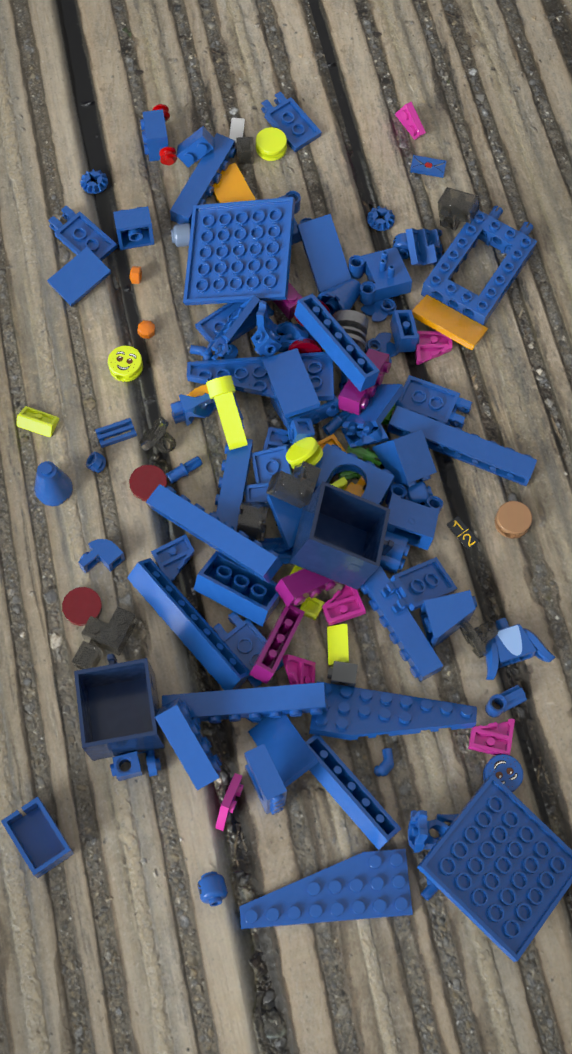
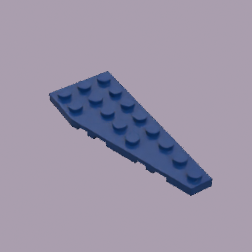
M326 352L301 353L300 356L319 401L335 400L334 361ZM266 356L187 362L188 381L206 384V382L215 378L231 375L236 391L277 398L263 365L262 359L267 358Z
M325 683L327 687L328 711L323 712L322 715H312L309 734L357 740L358 737L368 736V738H376V735L382 734L397 736L420 733L421 730L436 732L441 728H451V730L472 728L476 725L477 707Z
M406 849L362 852L241 905V929L413 915Z

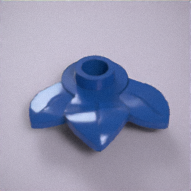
M386 298L375 301L371 305L362 306L361 311L365 315L372 316L373 322H381L387 316L393 315L397 307L392 299Z
M387 332L379 333L376 338L368 340L365 345L366 352L369 348L376 347L377 349L373 350L389 354V362L391 364V358L400 353H397L395 344L390 342L391 333Z

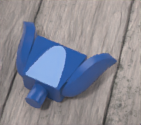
M501 618L495 622L498 630L493 632L492 637L485 646L486 680H494L498 668L524 661L534 656L544 662H551L556 657L531 630L522 628L520 624L509 626L507 619Z

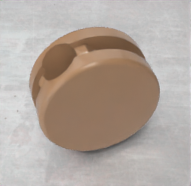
M518 501L504 503L500 506L495 516V527L498 532L504 537L511 539L520 538L525 535L532 523L530 509Z

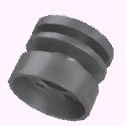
M354 310L335 312L332 315L334 319L364 352L369 323L368 318Z

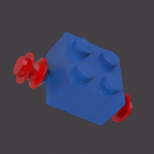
M163 104L156 105L152 111L143 112V119H140L141 129L144 130L142 131L145 155H149V161L160 160L162 164L172 165L177 161L175 148L168 146L165 122L169 120L170 114L168 106Z

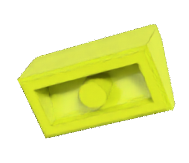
M25 406L17 415V426L51 437L60 418Z
M348 624L327 627L328 666H333L334 661L349 663Z

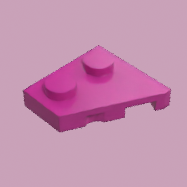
M417 331L419 334V344L416 345V365L452 351V339L438 331Z
M347 585L338 590L333 595V598L322 606L328 626L366 614L357 589Z
M289 654L283 655L282 659L290 685L315 683V662Z
M508 719L507 722L502 723L494 722L487 726L472 727L468 749L492 755H510L515 719Z

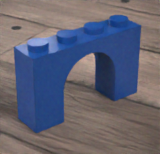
M326 443L323 448L322 458L312 467L305 480V488L315 492L322 481L329 484L336 474L343 471H352L362 476L366 482V489L361 497L382 505L394 483L395 476L389 470H381L370 461L358 459V456L355 454L346 453L340 447Z
M265 744L245 752V759L248 763L245 765V770L266 814L272 813V815L281 812L286 804L287 790Z

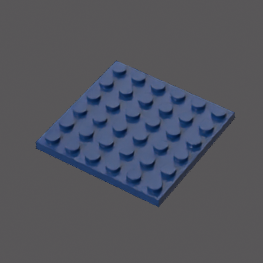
M294 197L193 205L183 303L186 306L245 302L254 295L263 301L287 300L295 211Z
M492 774L481 785L417 868L513 962H516L571 886L572 850Z

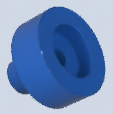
M228 344L229 350L220 357L221 359L238 358L237 347L233 344Z

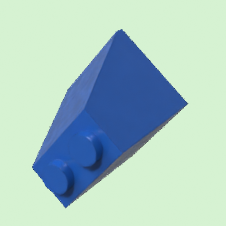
M422 429L372 447L385 469L395 476L394 482L405 485L406 488L416 485V480L422 482L431 479L430 475L437 472Z
M470 590L423 601L419 614L426 638L433 649L470 621L477 607L476 598L471 595Z

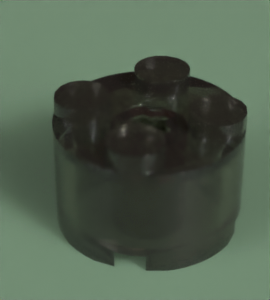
M241 502L240 509H242V512L238 517L237 532H244L252 542L254 540L264 542L267 525L263 524L266 523L269 507L265 506V504Z

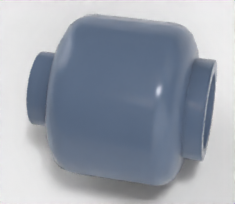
M189 223L176 224L171 229L172 243H175L177 247L189 246L191 231Z

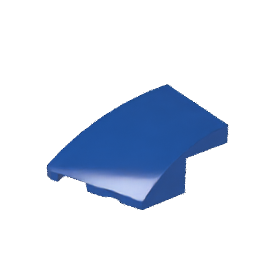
M425 228L420 230L407 229L406 236L411 265L437 264L442 257V244L439 240V237L442 236V230H428Z

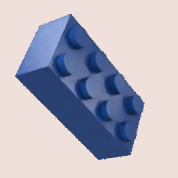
M218 551L212 555L198 573L193 589L262 627L281 599L275 589L278 583L271 580L268 584Z
M179 697L158 709L155 719L198 791L220 778L222 762L217 754L213 755L211 752V743L206 736L203 737L200 733L201 726L197 719H192L189 712L191 709L185 700L182 702Z

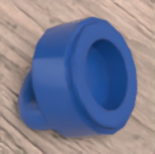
M98 452L91 453L86 462V467L97 473L102 472L106 466L105 457Z

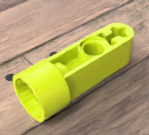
M223 376L206 382L210 399H215L229 450L247 446L248 443L233 396L236 390L232 376Z

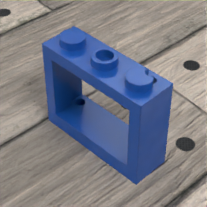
M335 394V400H326L327 403L321 405V407L292 418H284L277 398L270 397L272 406L287 430L293 418H311L312 424H316L323 419L340 413L339 400Z

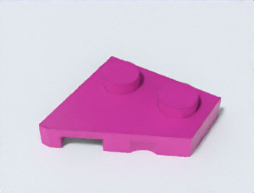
M412 102L405 104L395 113L414 140L426 133Z
M235 773L220 806L216 829L223 831L230 813L233 814L237 804V801H235L236 796L240 797L244 787L241 784L242 775Z

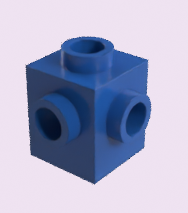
M264 325L251 337L255 345L254 350L261 356H273L282 346L279 341V335Z

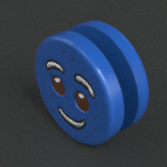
M500 754L494 756L488 761L483 770L484 782L493 774L511 792H514L523 781L522 766L518 760L510 755Z

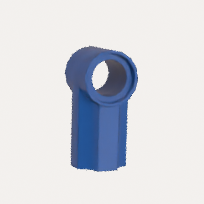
M516 685L500 694L493 695L485 705L486 713L490 717L496 718L511 708L525 702L527 699L524 690L519 685ZM492 703H497L500 709H495Z

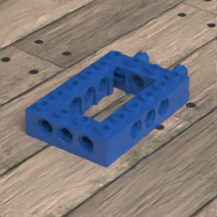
M496 205L492 208L489 215L475 209L423 283L421 292L422 296L425 297L427 294L483 326L533 254L537 243L535 239L528 236L533 230L531 223L526 227L529 222H524L519 231L498 220L503 213V209L499 207L497 210L498 206ZM478 239L485 242L486 245H491L500 250L501 253L507 254L479 296L451 281L455 272L459 271L462 262L468 258L471 249L475 248Z

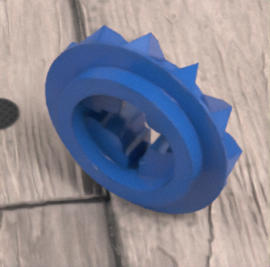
M93 169L91 172L86 171V174L82 175L80 183L84 191L97 194L106 189L108 179L101 170L95 171ZM91 178L97 180V184L96 182H91Z
M378 206L368 212L367 221L373 229L385 231L393 226L395 215L387 207L380 208Z

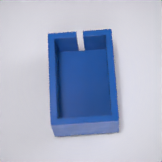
M36 797L21 807L27 815L23 816L22 813L16 810L1 820L32 874L39 878L75 853L42 800Z

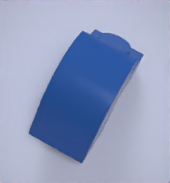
M97 539L88 544L91 551L84 553L78 563L80 568L87 573L101 561L111 572L125 560V556L112 541Z

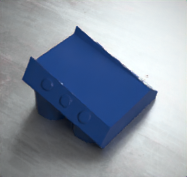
M381 424L379 427H373L369 436L361 435L363 428H357L354 435L346 434L349 428H341L350 448L389 441Z

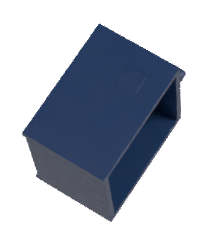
M322 481L302 508L300 523L289 563L358 590L379 568L381 556H385L394 546L393 541L385 540L390 509Z
M108 654L107 660L109 665L74 671L82 748L92 761L135 751L143 752L165 748L163 731L155 719V715L160 707L156 677L148 658L117 663L115 655Z

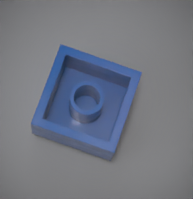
M148 206L113 212L120 250L155 245Z

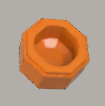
M133 266L130 270L131 283L140 284L142 268L141 266Z
M143 320L138 324V334L142 338L150 339L155 335V325L151 321Z

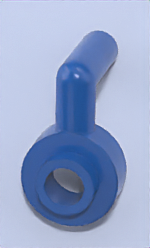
M154 750L137 752L138 754L146 753L149 776L158 775V771L161 770L160 758H155Z

